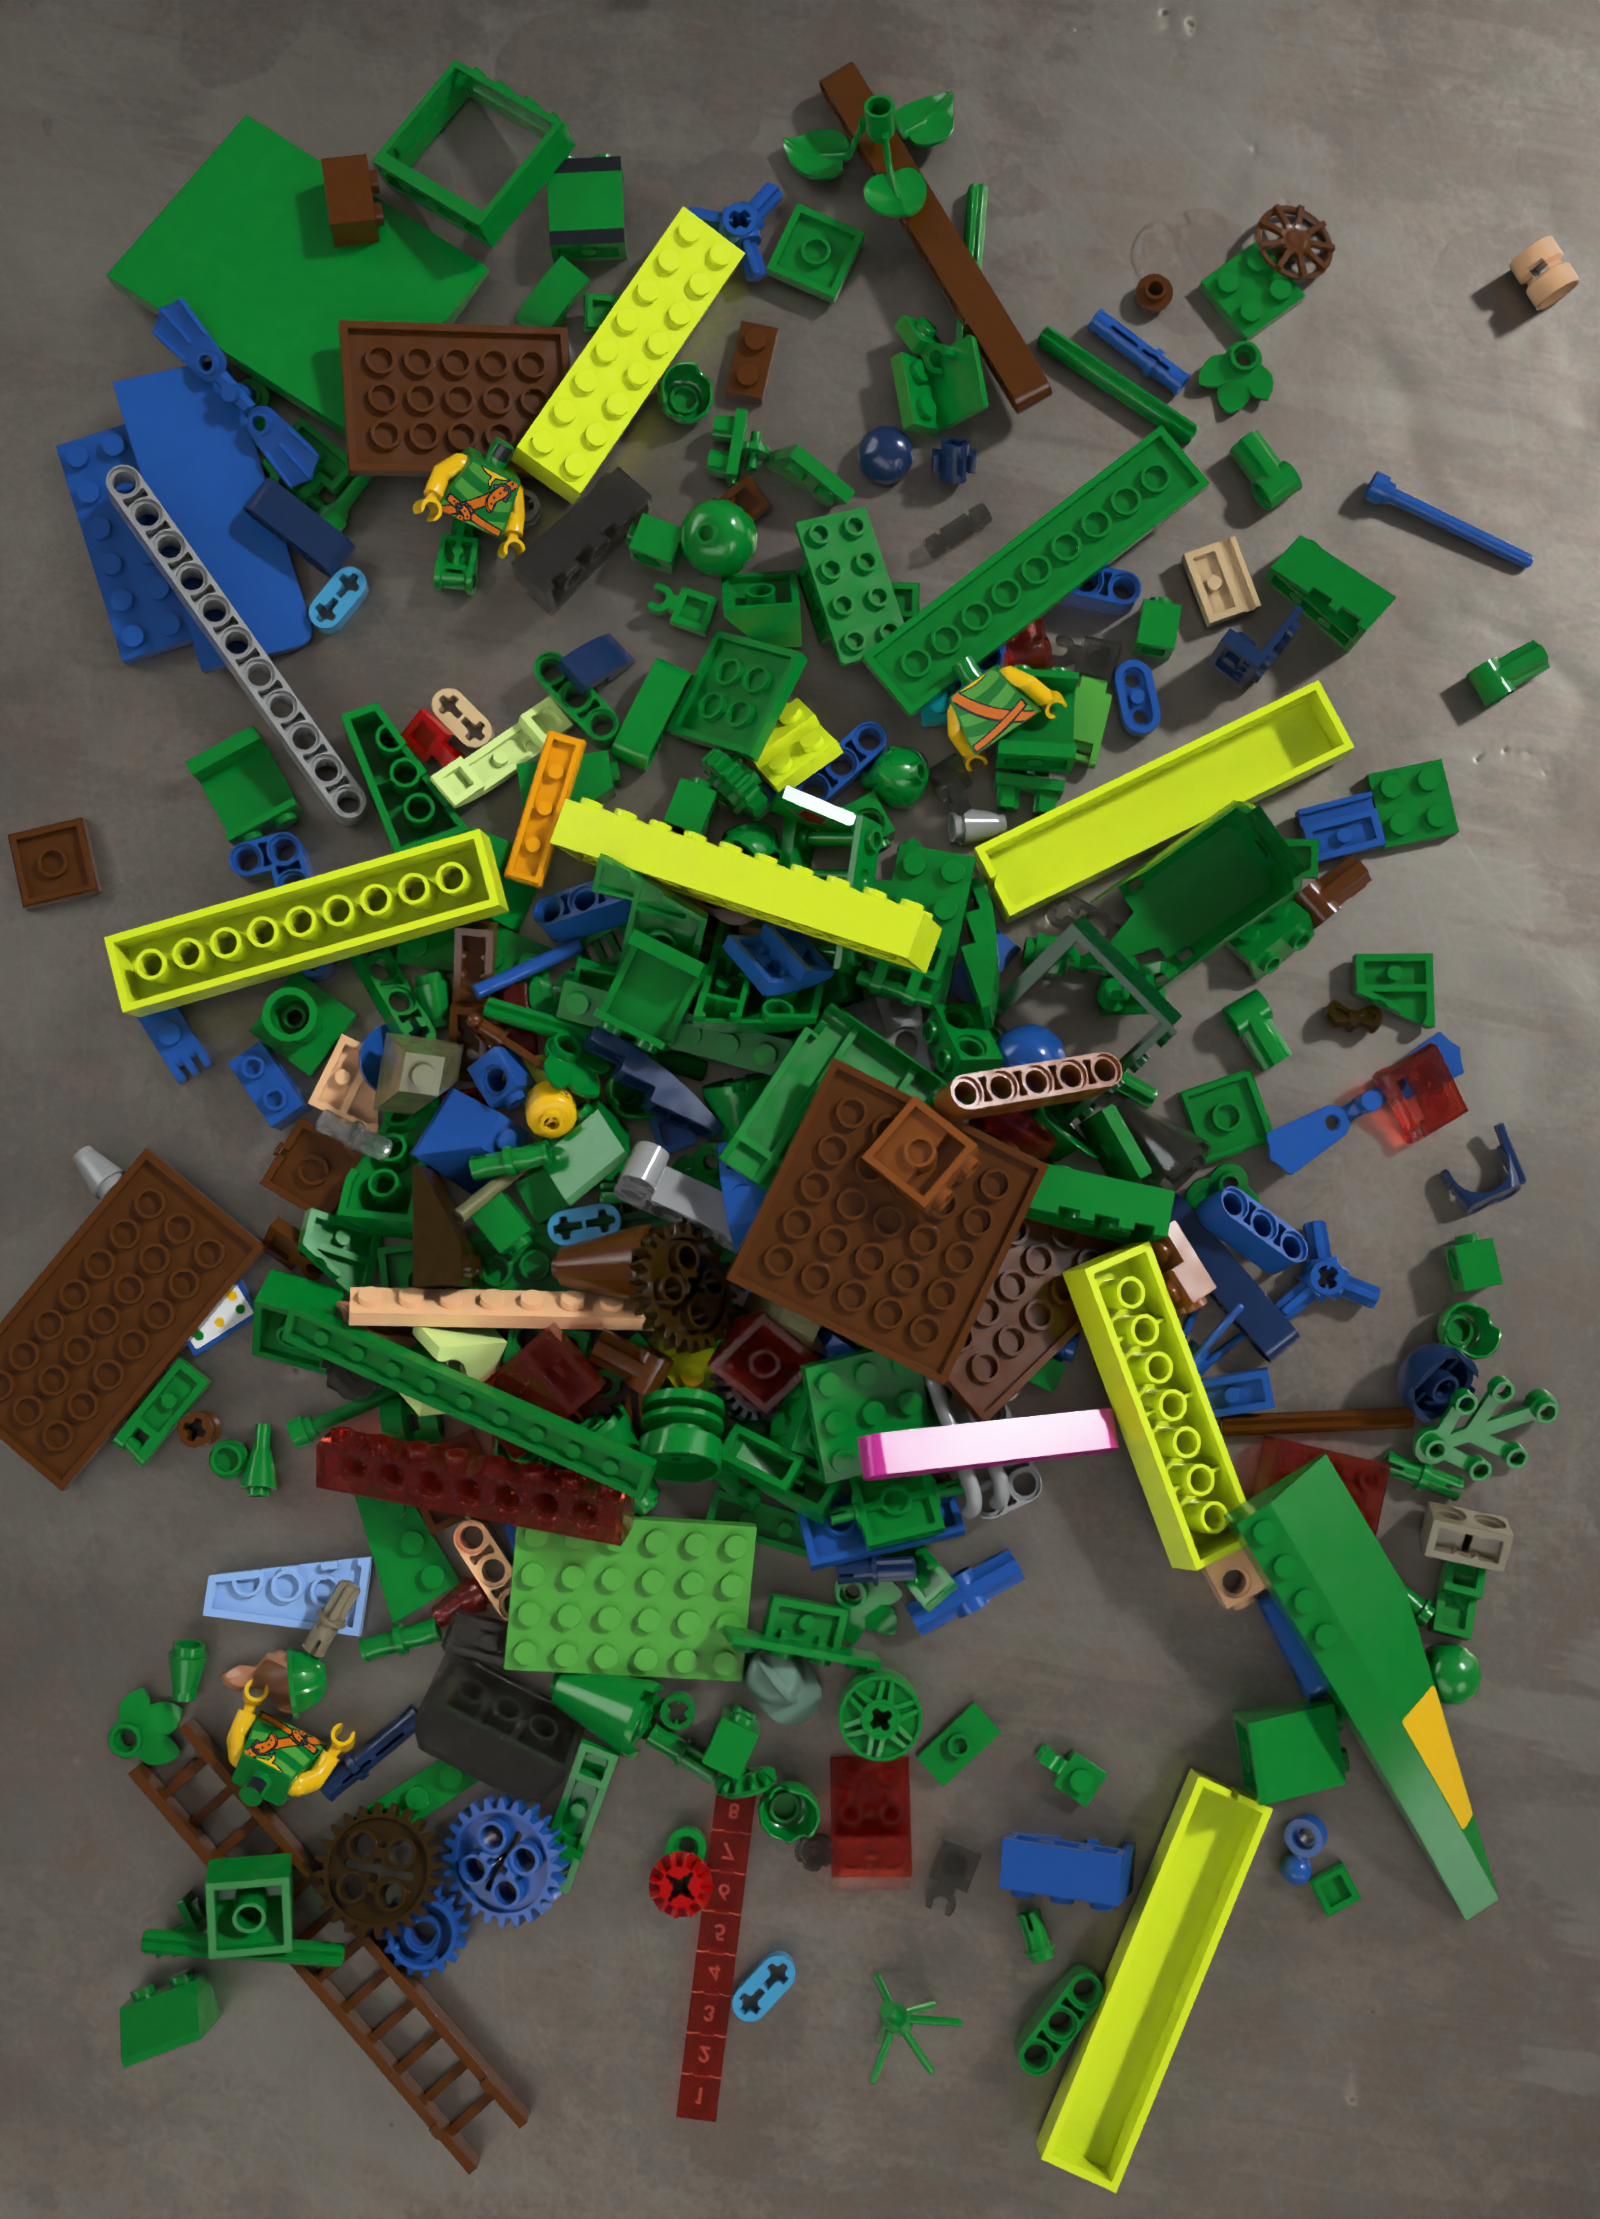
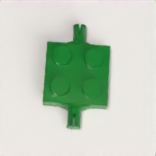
M861 1474L847 1478L852 1496L851 1504L828 1509V1514L832 1526L855 1520L857 1526L862 1531L868 1552L944 1533L946 1527L940 1511L941 1499L963 1495V1488L960 1485L961 1481L959 1478L937 1484L931 1474L872 1481L863 1480V1475Z

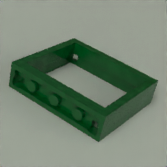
M1082 915L1071 923L999 996L994 1025L989 1031L996 1042L1007 1031L999 1020L1079 941L1159 1022L1119 1060L1123 1073L1128 1068L1135 1073L1151 1058L1146 1052L1151 1046L1156 1043L1162 1048L1178 1032L1173 1026L1182 1015ZM1121 1079L1116 1085L1102 1094L1109 1098L1124 1081ZM1099 1096L1092 1099L1045 1107L1067 1127L1076 1117L1081 1122L1089 1117L1098 1108L1093 1101Z

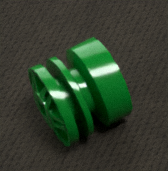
M685 1387L665 1388L647 1394V1396L645 1395L641 1402V1413L643 1416L640 1420V1427L645 1434L639 1440L638 1452L658 1460L652 1478L673 1483H697L717 1477L722 1471L723 1444L721 1439L718 1438L724 1431L722 1419L725 1416V1405L723 1400L715 1394Z
M881 1667V1670L868 1668L867 1673L856 1672L843 1685L838 1698L839 1728L845 1743L857 1755L868 1760L891 1761L905 1755L917 1742L922 1729V1708L913 1685L900 1672L888 1667ZM878 1708L881 1712L889 1710L886 1714L888 1719L886 1724L882 1725L878 1720L873 1723L871 1722L874 1719L872 1712L874 1709Z

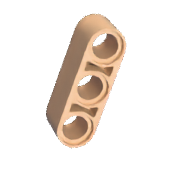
M475 1517L471 1520H465L454 1532L456 1549L499 1615L508 1621L509 1606L507 1598L511 1589L513 1557L486 1519ZM468 1526H476L482 1531L483 1542L480 1546H471L466 1542L464 1532ZM497 1559L503 1563L505 1574L502 1579H493L487 1574L486 1564L488 1560Z

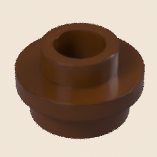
M1147 275L1139 281L1136 287V301L1147 312L1155 313L1162 311L1169 306L1172 300L1173 287L1170 281L1162 275ZM1156 288L1161 291V294L1154 296L1150 294L1148 289Z

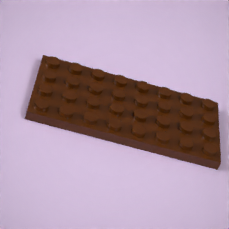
M145 1148L0 1322V1439L61 1491L67 1490L268 1247L155 1152Z

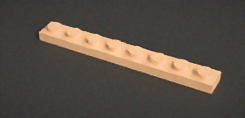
M373 1286L350 1287L349 1325L643 1330L642 1325L646 1318L644 1314L640 1316L634 1315L635 1310L640 1306L639 1302L574 1290L525 1291L456 1288L426 1289L415 1287L377 1288ZM651 1328L647 1329L646 1331H654V1329Z

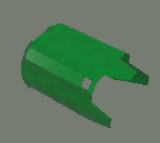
M1233 800L1094 898L1090 904L1119 887L1124 899L1134 913L1110 943L1122 955L1129 956L1159 947L1166 959L1173 966L1177 967V971H1179L1157 989L1160 992L1297 896L1302 888V873L1306 870L1260 805L1256 807L1251 803ZM1140 878L1142 884L1131 892L1128 886ZM1189 949L1193 955L1181 962L1177 956Z

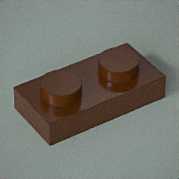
M741 321L726 387V397L763 404L778 337V328Z

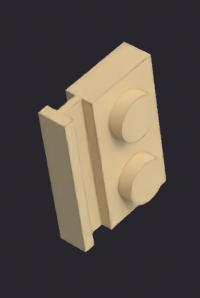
M1235 536L1230 537L1229 540L1220 543L1216 542L1183 554L1181 560L1207 628L1243 616L1244 613L1259 610L1261 603Z

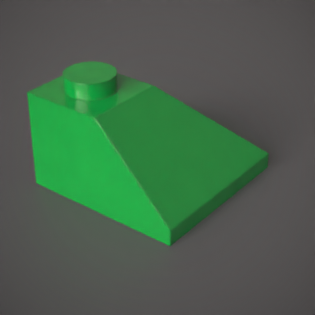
M796 570L741 573L726 578L721 577L723 615L725 619L753 640L788 649L802 647L800 600Z

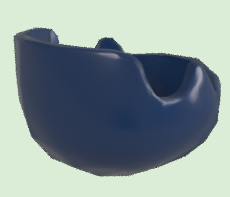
M882 425L867 432L862 438L857 452V461L862 474L873 483L883 485L895 483L906 477L915 460L914 448L909 437L898 428Z

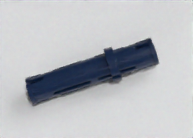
M411 1704L404 1712L355 1752L350 1750L343 1755L344 1760L333 1769L320 1788L323 1795L329 1801H334L337 1796L358 1779L361 1781L369 1776V1770L396 1750L414 1733L425 1727L427 1721L418 1708Z

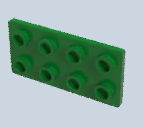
M861 507L798 521L795 525V531L805 562L797 573V578L819 645L832 642L841 666L863 662V654L904 624L867 510Z

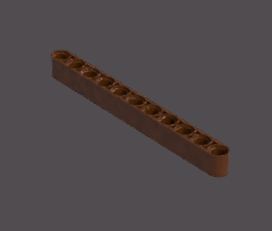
M849 62L819 80V86L829 107L852 142L858 128V118L864 117V104L868 98L874 95L855 64ZM864 130L856 148L857 153L872 177L878 174H887L882 144L872 142ZM895 131L889 140L894 172L902 168L911 167L921 173ZM925 180L927 197L922 209L911 217L898 218L967 334L977 338L979 353L1017 414H1021L1052 395L1050 384Z

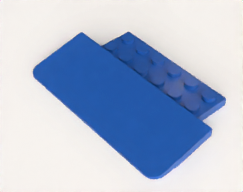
M212 361L204 362L206 370L211 369ZM188 366L112 382L125 424L58 445L56 449L122 661L129 664L193 643L201 671L207 674L227 669L225 663L113 506L107 490L106 477L108 472L118 465H129L140 473L269 658L304 647L310 641L313 629L285 540L282 542L254 521L243 509V506L266 479L255 441L247 430V416L245 417L234 404L223 400L221 389L215 382L202 380ZM227 366L226 371L235 380L233 372ZM122 483L117 486L116 491L121 494H128L135 489V486L130 483ZM146 514L139 518L138 522L144 526H151L157 522L158 518ZM168 546L162 549L160 554L166 558H174L180 553V550L174 546ZM189 578L182 585L186 589L196 590L202 586L203 582L197 578ZM212 609L205 614V618L211 622L221 621L225 617V613L218 609ZM233 641L227 646V649L234 654H241L248 648L242 641Z

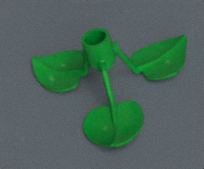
M953 92L940 93L913 101L900 107L897 111L894 101L886 95L871 96L864 104V117L858 118V128L850 146L848 139L841 132L833 129H819L796 137H783L784 151L793 168L804 177L819 181L833 179L842 173L843 161H850L865 130L866 135L872 142L882 144L887 174L875 175L867 181L864 187V199L867 206L873 212L891 218L911 217L917 214L924 206L927 197L926 182L921 173L911 167L902 168L894 172L889 140L896 131L901 140L909 138L910 142L917 147H933L945 142L951 136L954 128Z

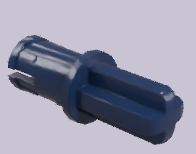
M875 1555L872 1558L836 1565V1572L839 1575L837 1577L838 1585L873 1582L874 1586H878L879 1582L914 1580L917 1574L916 1561L912 1556L878 1558Z

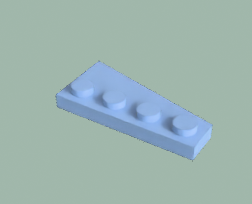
M373 1556L211 1574L208 1576L203 1616L311 1630L318 1619V1609L325 1607L339 1581L344 1579L353 1581L360 1588V1594L345 1618L347 1622L345 1628L339 1629L337 1634L361 1636Z

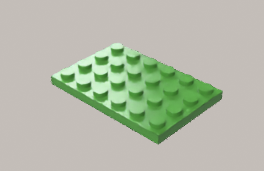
M518 1509L504 1670L742 1682L745 1652L731 1647L732 1643H729L723 1635L724 1625L747 1629L757 1531L756 1524L751 1522Z

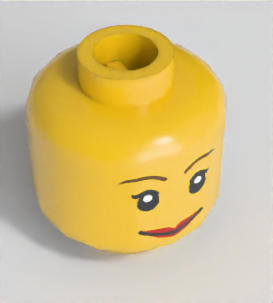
M542 1081L534 1085L528 1092L525 1101L526 1121L532 1132L540 1137L551 1139L566 1135L574 1127L577 1119L576 1098L568 1086L559 1090L553 1087L549 1081Z

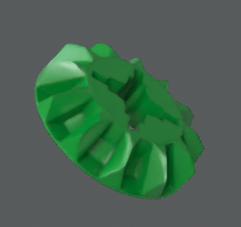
M762 1765L744 1768L739 1781L726 1774L719 1776L714 1781L715 1794L724 1795L725 1799H739L766 1792L778 1780L775 1768Z

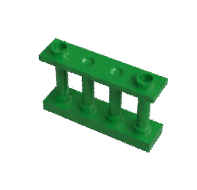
M856 815L854 832L817 831V829L784 817L780 843L783 857L779 865L789 870L791 864L806 867L814 871V876L826 881L828 875L848 881L851 888L863 892L864 887H874L878 854L883 844V826L863 815ZM815 847H852L849 868L811 869ZM812 944L826 961H834L833 969L852 977H857L865 961L863 953L839 945Z

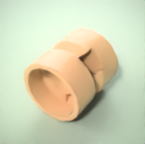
M1553 236L1544 237L1518 254L1509 264V268L1518 282L1528 285L1526 295L1537 311L1543 310L1562 299L1580 282L1570 263L1561 262L1563 252ZM1547 266L1549 267L1547 270H1545L1544 272H1542L1540 275L1537 274L1538 272H1540L1541 270H1543L1545 267H1547Z

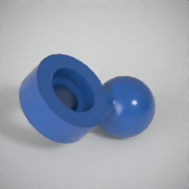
M1311 1814L1297 1815L1285 1828V1842L1292 1853L1283 1857L1279 1869L1282 1878L1293 1886L1303 1885L1310 1879L1312 1867L1308 1858L1318 1855L1328 1841V1832L1324 1823ZM1303 1828L1310 1829L1314 1838L1307 1837Z

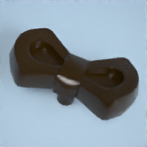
M1336 1000L1331 1001L1326 1006L1323 1016L1326 1024L1332 1029L1346 1027L1345 1030L1349 1033L1357 1028L1371 1034L1375 1033L1383 1021L1382 1012L1375 1005H1369L1360 1010H1352Z

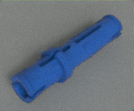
M1103 308L1090 321L1087 328L1089 331L1094 332L1143 369L1142 374L1145 377L1149 378L1152 376L1171 390L1174 395L1177 396L1189 381L1191 375L1166 358L1165 351L1161 348L1154 349L1106 313Z

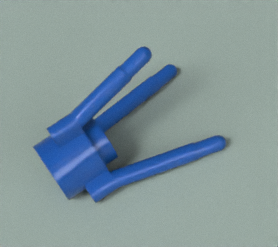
M1237 1304L1201 1345L1192 1339L1188 1342L1198 1373L1201 1376L1205 1374L1211 1365L1244 1339V1334L1238 1333L1210 1356L1207 1352L1244 1309L1243 1304ZM1201 1307L1188 1314L1182 1330L1186 1339Z

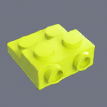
M797 697L790 703H786L758 762L746 759V761L778 794L785 786L795 788L843 754V751L838 741L820 725L816 715Z

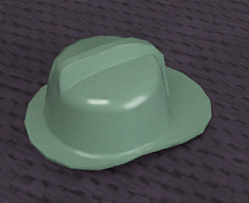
M755 1648L754 1653L745 1652L742 1680L764 1712L774 1721L784 1725H799L811 1719L818 1711L822 1700L821 1684L803 1657L793 1655L791 1660L781 1659L770 1655V1650Z

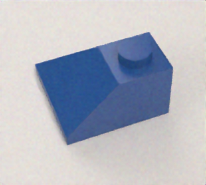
M450 1088L410 1154L468 1193L473 1194L494 1177L475 1182L470 1172V1157L502 1151L503 1146L513 1145L514 1148L521 1147L530 1133L500 1112L455 1088Z

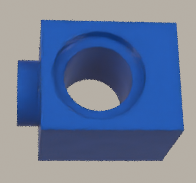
M494 1046L467 1068L490 1108L507 1107V1109H513L526 1101L527 1093L537 1084L521 1056L506 1046ZM503 1074H505V1076H506V1085H505V1087L503 1086V1083H502V1076H503Z

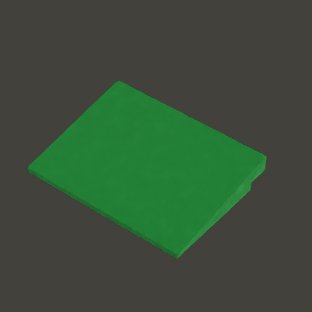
M245 115L106 276L116 290L158 316L160 307L183 298L221 349L226 361L346 437L338 335L339 320L453 324L490 271L485 265L374 195V203H382L385 226H378L380 242L335 247L329 221L322 163L248 115Z

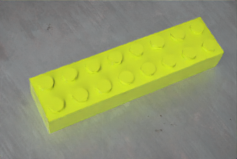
M683 206L521 439L511 460L574 505L659 382L665 370L672 363L735 271L745 253Z
M1150 1241L1123 1245L1063 1271V1277L1171 1567L1197 1571L1241 1549L1240 1543L1223 1516L1246 1502Z

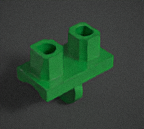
M736 408L735 416L715 415L712 440L730 442V451L710 450L707 461V474L726 479L727 487L730 488L739 482L743 458L747 459L746 469L756 471L758 461L768 460L771 452L770 447L761 443L762 433L759 431H752L750 441H746L748 410Z
M1011 769L1012 773L996 771L992 791L996 792L997 811L1017 812L1019 797L1023 795L1034 797L1032 815L1040 816L1055 809L1058 800H1060L1064 792L1065 780L1043 778L1049 777V772Z
M1143 975L1156 990L1162 986L1154 984V975ZM1115 977L1100 978V984L1096 992V998L1100 1004L1098 1016L1151 1015ZM1166 988L1159 992L1164 998L1166 997Z

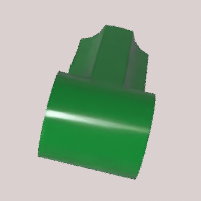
M1258 430L1251 431L1231 447L1229 453L1251 481L1253 495L1265 510L1270 511L1302 489V482L1295 468L1287 461H1280Z
M1532 640L1499 659L1498 657L1491 658L1471 670L1466 676L1484 706L1489 707L1513 693L1519 685L1549 669L1548 654L1542 645Z
M1254 989L1222 1008V1015L1228 1027L1235 1036L1242 1038L1261 1072L1292 1055L1273 1023L1272 1010L1260 991Z

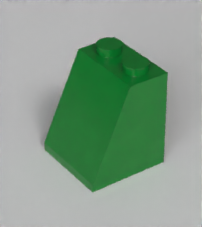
M1318 1698L1312 1702L1302 1700L1232 1710L1243 1787L1259 1805L1271 1804L1346 1784L1345 1772L1350 1771V1762L1345 1747H1341L1339 1732L1344 1730L1343 1717L1339 1709L1334 1706V1703L1327 1698Z

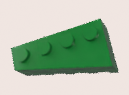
M377 702L340 715L344 732L392 853L470 831L447 799L431 782L425 767L414 756L406 745V741Z
M1047 1164L1049 1167L1024 1217L1120 1245L1146 1241L1153 1242L1168 1237L1175 1191L1074 1170L1065 1165Z

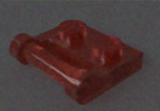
M1429 1043L1394 1065L1377 1071L1372 1076L1376 1086L1383 1089L1402 1128L1400 1135L1405 1144H1413L1468 1112V1108L1436 1044ZM1404 1077L1424 1116V1119L1417 1123L1397 1084V1081Z

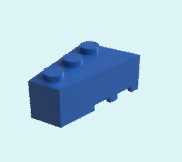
M1011 1832L1003 1838L999 1888L1011 1890V1895L1014 1897L1034 1898L1035 1894L1050 1896V1901L1057 1904L1071 1905L1074 1904V1900L1090 1902L1089 1907L1095 1910L1112 1911L1114 1906L1119 1907L1133 1891L1136 1842L1124 1841L1123 1849L1100 1846L1099 1839L1086 1838V1843L1062 1840V1836Z

